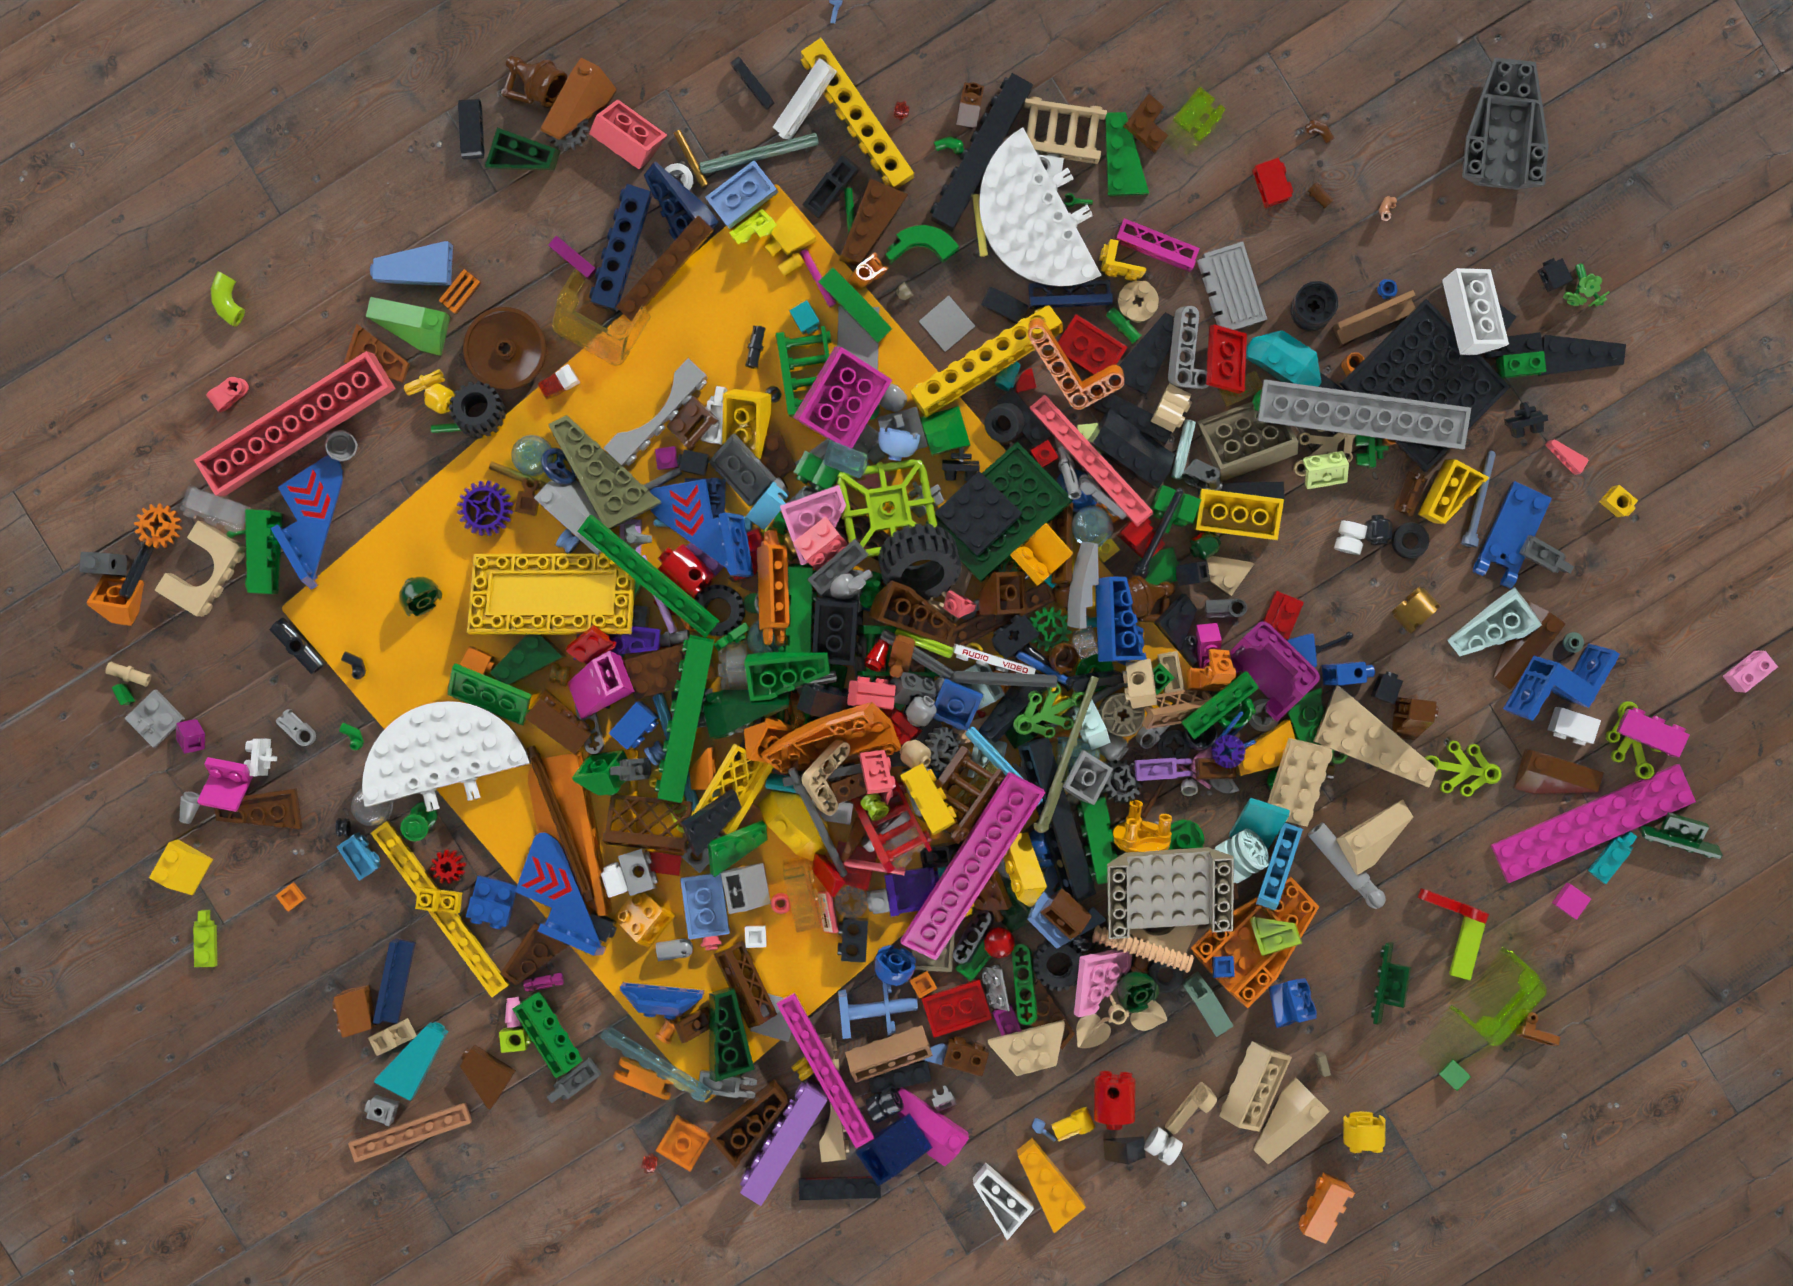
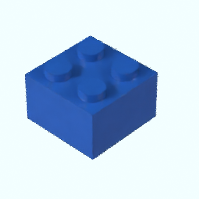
M638 701L613 727L609 734L627 750L630 748L635 749L645 740L643 735L646 732H652L657 727L659 716L645 703Z

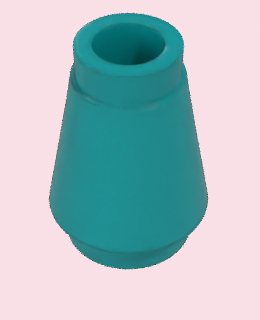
M1016 361L1003 369L996 376L995 385L1004 391H1009L1010 388H1013L1019 368L1021 367L1020 363Z

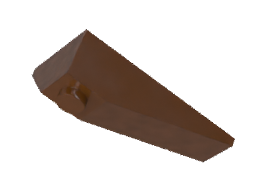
M892 580L875 596L868 616L883 623L949 645L956 627L911 587Z
M1527 600L1525 601L1542 626L1523 638L1506 641L1493 678L1509 690L1522 677L1533 656L1540 657L1565 626V623L1555 615Z
M1525 749L1513 788L1532 794L1598 792L1604 772Z

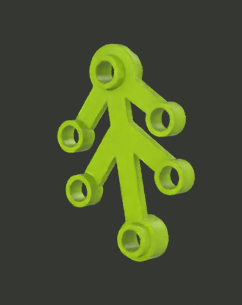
M1626 701L1619 705L1617 710L1619 719L1614 728L1606 733L1607 741L1613 743L1619 741L1620 733H1617L1616 730L1625 713V709L1629 708L1632 710L1633 707L1638 708L1635 703ZM1611 733L1616 735L1614 740L1610 738ZM1625 736L1618 749L1612 751L1611 759L1614 762L1624 761L1625 754L1632 743L1637 762L1635 774L1641 779H1650L1654 775V768L1651 764L1646 763L1641 742ZM1651 748L1652 751L1661 752V751L1658 750V749L1655 750V749ZM1619 752L1621 757L1617 760L1615 755ZM1642 767L1645 768L1644 774L1640 773V769Z
M1453 740L1447 743L1446 748L1456 756L1461 764L1443 762L1432 755L1425 757L1427 761H1433V766L1437 768L1436 771L1441 769L1459 772L1449 781L1445 780L1440 783V790L1444 793H1451L1455 786L1471 775L1479 777L1472 783L1463 784L1460 787V793L1466 797L1471 796L1483 784H1495L1501 778L1500 768L1495 764H1489L1482 755L1480 747L1476 744L1468 745L1466 751L1468 755L1475 757L1481 768L1473 767L1461 750L1460 743ZM1452 743H1455L1457 746L1455 750H1451ZM1473 746H1475L1477 749L1476 753L1474 754L1471 753V748ZM1489 770L1493 771L1492 777H1488L1487 772ZM1446 783L1450 785V788L1447 791L1444 790V785ZM1465 787H1469L1470 789L1468 794L1464 793Z

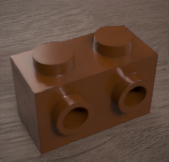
M1062 888L1051 895L1040 911L1070 940L1082 933L1092 917L1083 906L1076 902Z
M960 1037L949 1038L943 1066L982 1077L989 1056V1050L981 1043L974 1042L973 1045L966 1043V1040Z

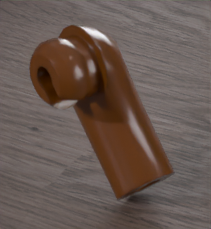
M1311 120L1305 126L1308 134L1320 133L1326 144L1335 139L1327 124Z

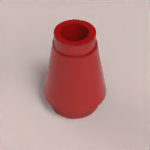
M879 639L865 658V666L870 670L880 672L881 668H884L890 644Z

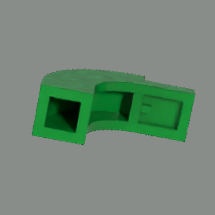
M927 225L912 226L896 234V239L899 243L896 244L895 242L886 249V259L892 264L909 249L925 247L934 252L940 261L944 263L959 251V246L951 236L941 229Z

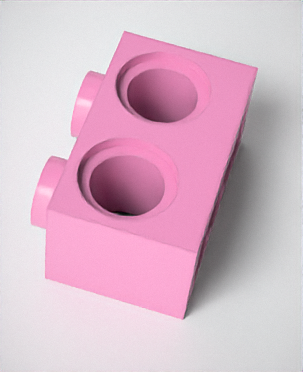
M1753 651L1723 675V677L1735 692L1746 693L1778 666L1766 651Z

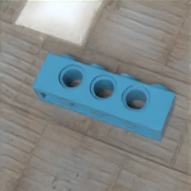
M1284 823L1256 904L1276 911L1303 831L1302 828Z

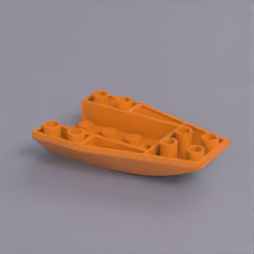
M873 702L824 716L795 729L761 753V757L781 774H788V770L796 767L797 771L807 770L836 739L843 740L850 745L849 755L840 765L860 762V753L885 750L886 755H891L894 752L900 751L901 745L891 720ZM829 760L824 763L823 767H827Z
M1292 877L1286 880L1276 911L1256 904L1257 896L1233 911V931L1212 933L1210 928L1191 947L1199 962L1212 975V957L1234 956L1235 977L1215 979L1246 1008H1249L1278 978L1296 947L1293 946L1262 956L1250 918L1257 917L1295 923L1301 938L1319 909L1315 901Z

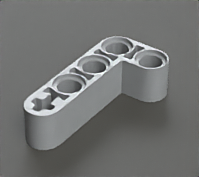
M1194 306L1180 307L1175 312L1168 381L1176 387L1204 389L1209 387V385H1206L1207 371L1194 369L1199 311ZM1184 331L1187 333L1186 341L1182 339V333ZM1181 352L1185 354V360L1183 362L1180 360ZM1179 372L1183 375L1181 383L1177 379ZM1198 375H1201L1202 377V383L1200 385L1197 383Z

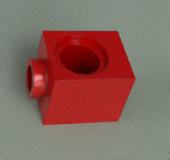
M1049 440L1029 452L1042 468L1059 458Z

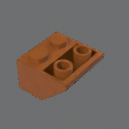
M369 985L346 989L334 997L332 1006L334 1012H337V1030L339 1033L341 1032L342 1038L372 1029L377 1025L373 1023L375 1011Z

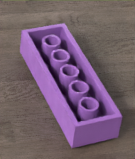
M807 1079L805 1083H800L794 1096L795 1100L790 1099L784 1109L783 1115L785 1116L778 1118L774 1125L773 1135L768 1134L763 1142L761 1149L763 1151L756 1153L752 1160L751 1170L747 1168L741 1178L742 1180L739 1184L742 1186L740 1193L762 1206L827 1102L828 1097L823 1088L810 1079Z

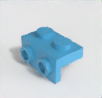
M356 833L338 845L337 849L360 881L380 868L381 865L379 863V856L368 847L369 842L364 835H360V833Z

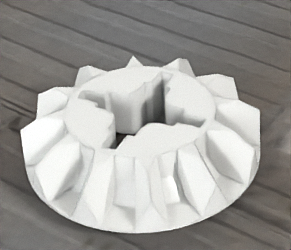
M676 163L665 168L673 177L678 178L682 175L680 180L683 186L689 191L691 190L693 175L688 167Z

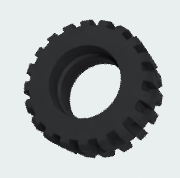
M915 524L913 527L906 526L903 527V530L894 532L893 536L888 537L884 542L885 544L881 546L878 560L885 586L891 580L911 587L919 596L927 601L931 600V597L935 596L937 598L941 596L942 592L950 590L951 585L954 586L960 576L961 561L955 540L949 532L944 531L941 527H934L932 524H926L925 526ZM930 560L923 565L909 566L916 561Z

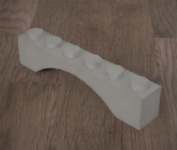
M688 358L674 372L670 396L658 415L637 429L617 433L604 449L623 467L626 465L630 466L636 460V454L640 450L644 451L651 444L650 439L654 435L658 436L665 429L664 424L668 420L672 421L679 413L678 409L682 405H686L691 399L692 394L696 390L700 391L707 384L706 380L708 379L707 375Z

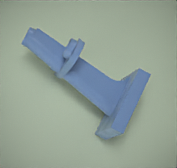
M882 981L884 1001L850 1005L847 1001L846 989L838 990L843 1039L851 1038L849 1020L882 1015L886 1016L887 1036H892L896 1031L895 1022L890 1021V1014L918 1010L917 998L888 1000V993H892L891 985Z

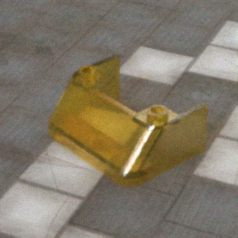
M574 269L558 295L552 322L553 330L559 336L614 366L621 365L626 360L651 316L646 308L641 306L631 323L624 319H617L607 329L574 311L579 302L577 293L585 281L580 272Z

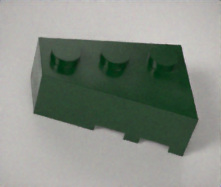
M497 127L485 168L555 170L561 151Z
M526 634L490 673L498 681L511 686L567 656L544 634Z

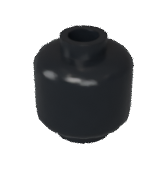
M1373 515L1371 520L1365 522L1364 525L1367 526L1365 539L1371 542V545L1388 544V541L1392 539V522L1389 519H1385L1384 515Z

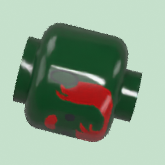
M1201 531L1191 538L1189 550L1195 558L1199 557L1202 560H1206L1219 552L1221 541L1215 532Z

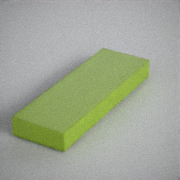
M1464 916L1449 971L1450 975L1471 980L1485 928L1484 923Z

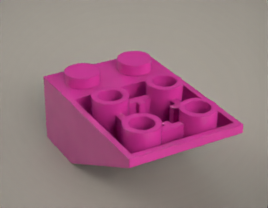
M608 651L593 659L568 682L581 719L634 693L622 657L612 651Z

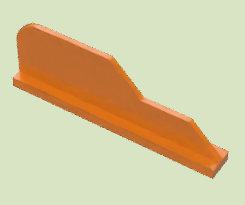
M579 751L575 755L570 753L543 758L542 762L581 859L584 871L593 889L592 893L595 899L586 902L582 895L585 904L598 913V916L607 915L612 912L610 897L607 895L600 874L604 872V864L590 790L574 782L572 776L584 762L583 752ZM531 766L528 773V784L538 834H550L559 841L564 849L537 776Z

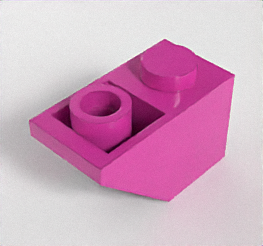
M1217 623L1197 625L1196 646L1199 668L1205 669L1206 666H1209V649L1221 650L1222 639Z

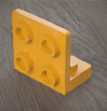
M1045 523L1027 543L1017 548L1010 556L1038 586L1071 557L1073 552L1051 527Z
M644 891L630 896L613 919L636 943L650 948L675 915L671 911L660 907Z

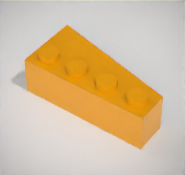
M1032 1137L1017 1150V1153L1048 1222L1055 1233L1083 1211L1086 1206L1084 1200Z

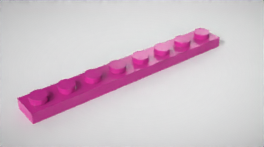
M795 992L778 1001L776 1004L855 1148L874 1139V1135Z

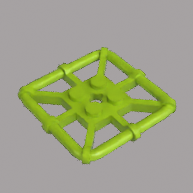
M909 459L885 464L878 462L877 465L849 469L838 474V485L846 503L841 518L845 522L848 544L856 539L852 517L868 515L870 530L860 542L863 548L876 531L889 529L890 536L892 537V534L896 532L895 528L915 526L917 523L912 520L911 507L925 506L928 523L934 527L937 526L933 506L935 500L931 496L926 468L920 459ZM912 467V470L902 484L887 486L886 471ZM918 471L924 499L908 501L906 487ZM878 473L881 488L868 490L850 477ZM846 484L865 496L867 508L850 510ZM885 503H889L890 506L894 507L891 513L883 510ZM881 547L865 549L869 554L867 557L878 556Z

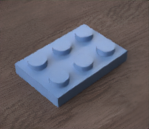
M753 160L705 198L726 226L731 229L776 195L778 190Z
M711 873L681 877L688 939L730 934L721 873L716 877H713Z

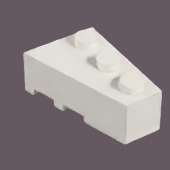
M987 1163L973 1177V1184L1008 1240L1034 1210L1032 1201Z

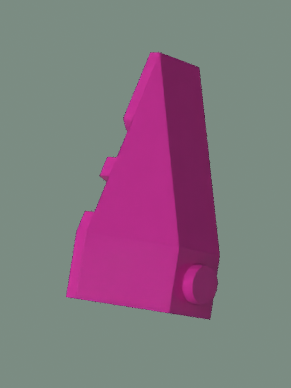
M904 1087L899 1088L898 1092L903 1100L904 1110L897 1114L926 1153L943 1166H946L959 1154L968 1141V1132Z

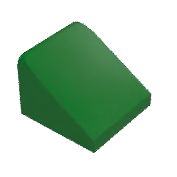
M1453 1059L1438 1073L1456 1091L1471 1078Z

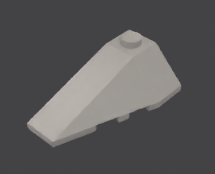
M553 480L548 482L534 499L599 556L602 552L577 532L591 514L600 521L581 484L577 480L567 485L556 483Z

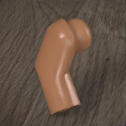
M1387 196L1383 199L1379 208V214L1383 221L1390 220L1391 213L1389 208L1396 207V197Z

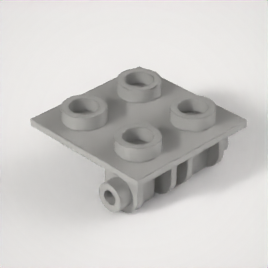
M999 964L993 965L992 968L983 967L982 980L986 985L987 1003L992 1008L1010 1011L1002 968H1000Z

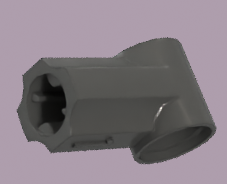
M1241 599L1205 600L1206 618L1241 617L1247 611V605ZM1235 602H1239L1242 605V610L1238 614L1232 611V605Z

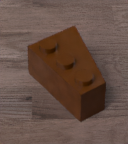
M547 689L541 692L524 717L574 755L590 737L592 732L590 726L585 721L575 716Z
M1397 697L1394 705L1392 731L1402 739L1416 740L1438 717L1439 708L1436 706L1437 702Z

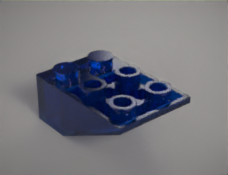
M909 1113L876 1133L874 1139L858 1147L855 1153L876 1184L880 1186L895 1177L933 1147Z

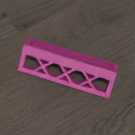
M1125 218L1115 239L1119 241L1118 244L1188 272H1191L1200 249ZM1125 226L1133 227L1137 235L1133 236L1123 232ZM1146 234L1153 235L1156 243L1153 244L1145 241L1141 236ZM1168 241L1172 243L1174 251L1165 249L1160 244ZM1188 249L1193 251V255L1190 259L1180 255L1179 251Z

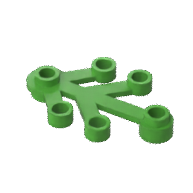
M1058 683L1055 691H1051L1052 688L1047 687V697L1040 712L1034 714L1037 704L1041 703L1042 696L1038 691L1030 692L1028 695L1030 702L1024 714L1015 719L1014 729L1019 734L1026 735L1035 732L1044 735L1046 738H1052L1055 735V729L1050 724L1044 726L1036 724L1042 720L1060 725L1066 730L1071 729L1074 721L1070 716L1060 717L1055 714L1074 705L1080 708L1085 691H1074L1072 697L1052 706L1056 696L1061 692V687ZM1038 695L1036 700H1032L1034 696ZM1070 720L1067 725H1064L1066 721ZM1051 729V732L1046 734V731Z

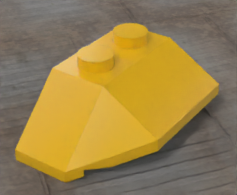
M772 790L758 804L767 826L796 855L814 861L816 853L824 855L827 852L800 794ZM820 816V818H821V820H822V822H823V824H824V826H825V828H826V830H827V832H828V834H829V831H828V823Z

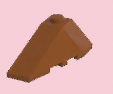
M580 58L541 126L542 132L560 140L574 130L581 121L586 118L589 119L595 111L600 108L603 109L608 105L617 89L599 66Z

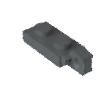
M1528 535L1519 553L1551 572L1558 573L1560 570L1571 574L1574 568L1573 565L1564 561L1566 558L1564 553L1532 535Z
M649 758L620 761V766L610 767V775H619L622 781L649 779L651 775V761Z
M589 1057L556 1081L553 1085L555 1090L549 1093L547 1098L551 1103L560 1097L563 1101L569 1099L602 1073Z

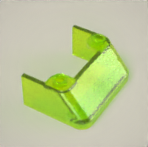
M1502 948L1500 951L1523 971L1518 976L1520 990L1494 1018L1483 1016L1474 1023L1453 1005L1449 1007L1486 1042L1493 1046L1501 1045L1545 997L1547 992L1546 985L1538 974L1516 954L1505 948Z

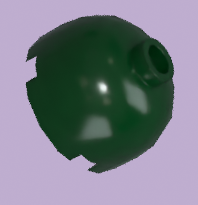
M427 577L409 578L405 581L399 592V602L408 616L412 613L415 616H420L429 612L436 606L434 602L437 599L440 601L442 598L441 590L433 580Z
M1133 971L1126 974L1117 986V998L1130 1013H1139L1149 1007L1147 1004L1151 1000L1154 1002L1159 994V986L1153 978L1141 971Z

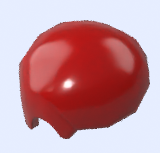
M998 926L986 934L984 947L990 956L1001 959L1010 955L1014 950V936L1008 929Z

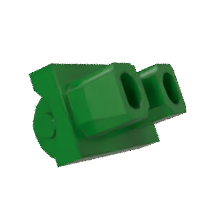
M1356 435L1355 446H1366V453L1356 454V465L1367 466V469L1376 467L1375 452H1377V459H1384L1383 451L1389 450V446H1383V438H1377V446H1375V437Z
M871 571L873 576L866 580V585L862 588L863 593L860 595V603L863 607L871 608L875 596L885 587L881 584L883 581L881 573Z

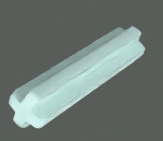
M1186 419L1183 424L1171 477L1174 479H1182V474L1184 473L1196 424L1193 420Z

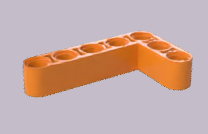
M1035 318L1029 322L1028 337L1074 409H1084L1117 391L1124 385V373L1118 365L1109 366L1081 381L1047 324L1040 318ZM1035 328H1040L1043 331L1041 333L1036 334L1033 333L1032 330ZM1045 345H1051L1053 347L1051 350L1043 349ZM1055 362L1063 363L1060 367H1056L1053 364ZM1112 375L1119 376L1117 380L1110 379ZM1071 378L1073 382L1065 383L1064 380ZM1094 385L1101 386L1098 390L1092 389ZM1076 395L1083 396V398L1080 400H1077L1074 397Z

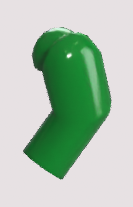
M342 723L339 732L350 737V748L355 751L362 748L364 740L361 731L346 723Z

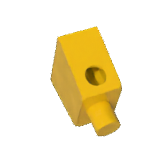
M790 206L776 222L777 226L770 233L774 240L766 245L765 248L772 257L781 249L789 257L792 253L802 250L817 240L813 232L793 207Z

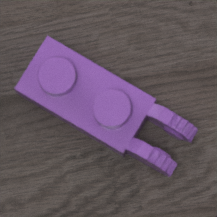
M1176 758L1135 760L1136 781L1193 776L1192 771L1177 772L1176 764L1189 765L1192 763V760Z

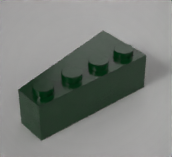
M729 987L709 993L710 1079L714 1082L755 1070L735 989Z

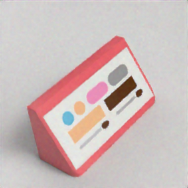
M827 890L819 891L816 895L823 931L826 933H837L839 926L833 897L830 896Z

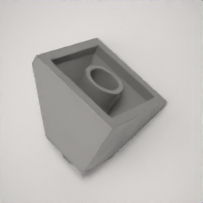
M1082 750L1063 788L1079 800L1094 805L1113 768Z

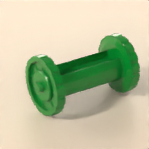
M419 802L411 809V814L405 817L401 823L402 835L410 841L424 839L428 834V829L437 821V810L427 812L425 802Z

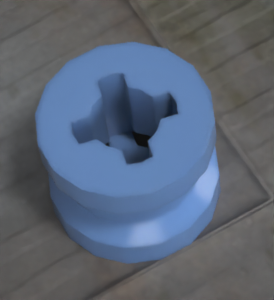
M566 529L558 538L556 546L564 548L567 554H571L581 540L572 535L569 529Z
M659 740L654 742V746L651 748L647 747L644 749L654 766H657L660 760L666 757V752H662L663 745Z

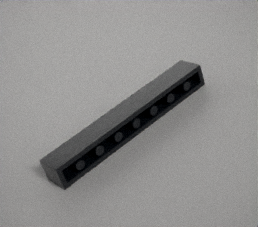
M1011 73L1009 78H1004L1000 86L1002 89L1000 95H995L990 104L992 107L989 114L985 113L980 121V124H982L979 132L975 130L970 139L972 145L969 150L965 148L960 157L962 160L960 166H955L950 175L953 179L949 185H944L940 193L942 196L940 202H935L930 211L932 213L931 220L951 232L955 229L983 179L991 158L1002 145L1025 104L1026 98H1028L1032 91L1033 84L1014 73Z
M1048 737L1034 739L1017 746L1028 782L1045 791L1042 803L1036 807L1039 818L1058 769ZM1062 788L1049 824V829L1044 835L1060 887L1079 903L1095 895L1096 891L1088 868V862L1082 849V843L1078 836L1076 823L1071 813L1070 804L1065 790Z

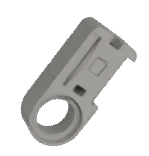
M292 709L285 710L283 715L278 717L276 723L299 745H311L316 740L315 731L307 723H303L293 712L291 713ZM303 731H308L311 735L308 742H303L300 738Z
M1170 725L1146 729L1143 726L1136 734L1137 743L1145 749L1153 747L1161 739L1159 736ZM1146 734H1150V739L1147 742H1142V738Z

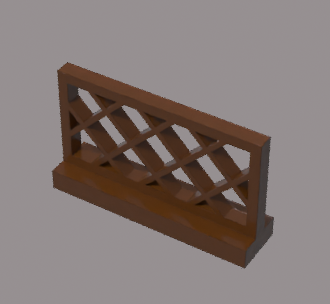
M614 794L610 798L606 831L603 833L602 841L606 845L687 853L688 840L685 832L683 833V838L674 837L670 831L677 825H681L682 821L691 816L693 802L682 801V803L650 797ZM616 799L624 800L628 805L619 813L615 809ZM638 802H645L649 808L638 815L633 806ZM659 804H665L669 810L658 817L653 809ZM679 806H687L686 814L679 819L673 811ZM631 809L637 817L627 824L621 816ZM652 811L657 819L647 826L641 818ZM672 813L677 821L667 828L662 819ZM620 818L625 826L619 831H611L612 823ZM640 820L645 829L640 833H634L630 826ZM660 822L666 830L660 835H654L650 829Z

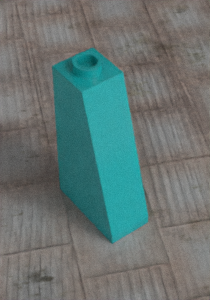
M430 1022L379 1074L374 1083L411 1101L416 1096L449 1031L445 1030V1026L438 1022Z

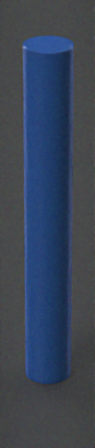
M1017 651L1015 655L1017 659L1046 675H1056L1057 681L1066 685L1065 682L1068 677L1059 674L1054 669L1024 652Z

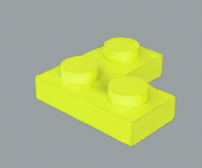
M760 209L730 231L729 234L737 244L747 242L753 233H756L760 238L769 235L777 224L763 209Z

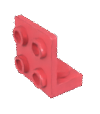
M885 750L860 753L859 758L867 794L881 793L883 802L888 805L890 798L893 796L892 790L895 788L894 776H890L889 771L891 770L890 758L886 757Z

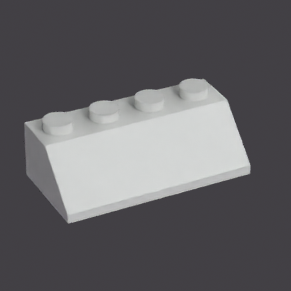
M1456 268L1442 281L1459 353L1478 355L1507 346L1509 342L1491 269Z

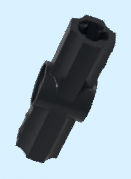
M285 618L276 621L269 629L286 647L287 652L294 655L311 674L319 671L326 663L310 646L309 641L302 637ZM296 641L301 643L299 651H296L294 648Z

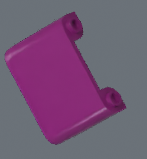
M1266 622L1258 623L1230 651L1236 674L1241 670L1243 673L1247 671L1251 675L1259 689L1270 699L1266 703V710L1276 722L1320 680L1318 671Z

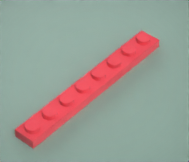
M1046 395L1029 407L1040 422L1137 527L1153 514L1150 507Z

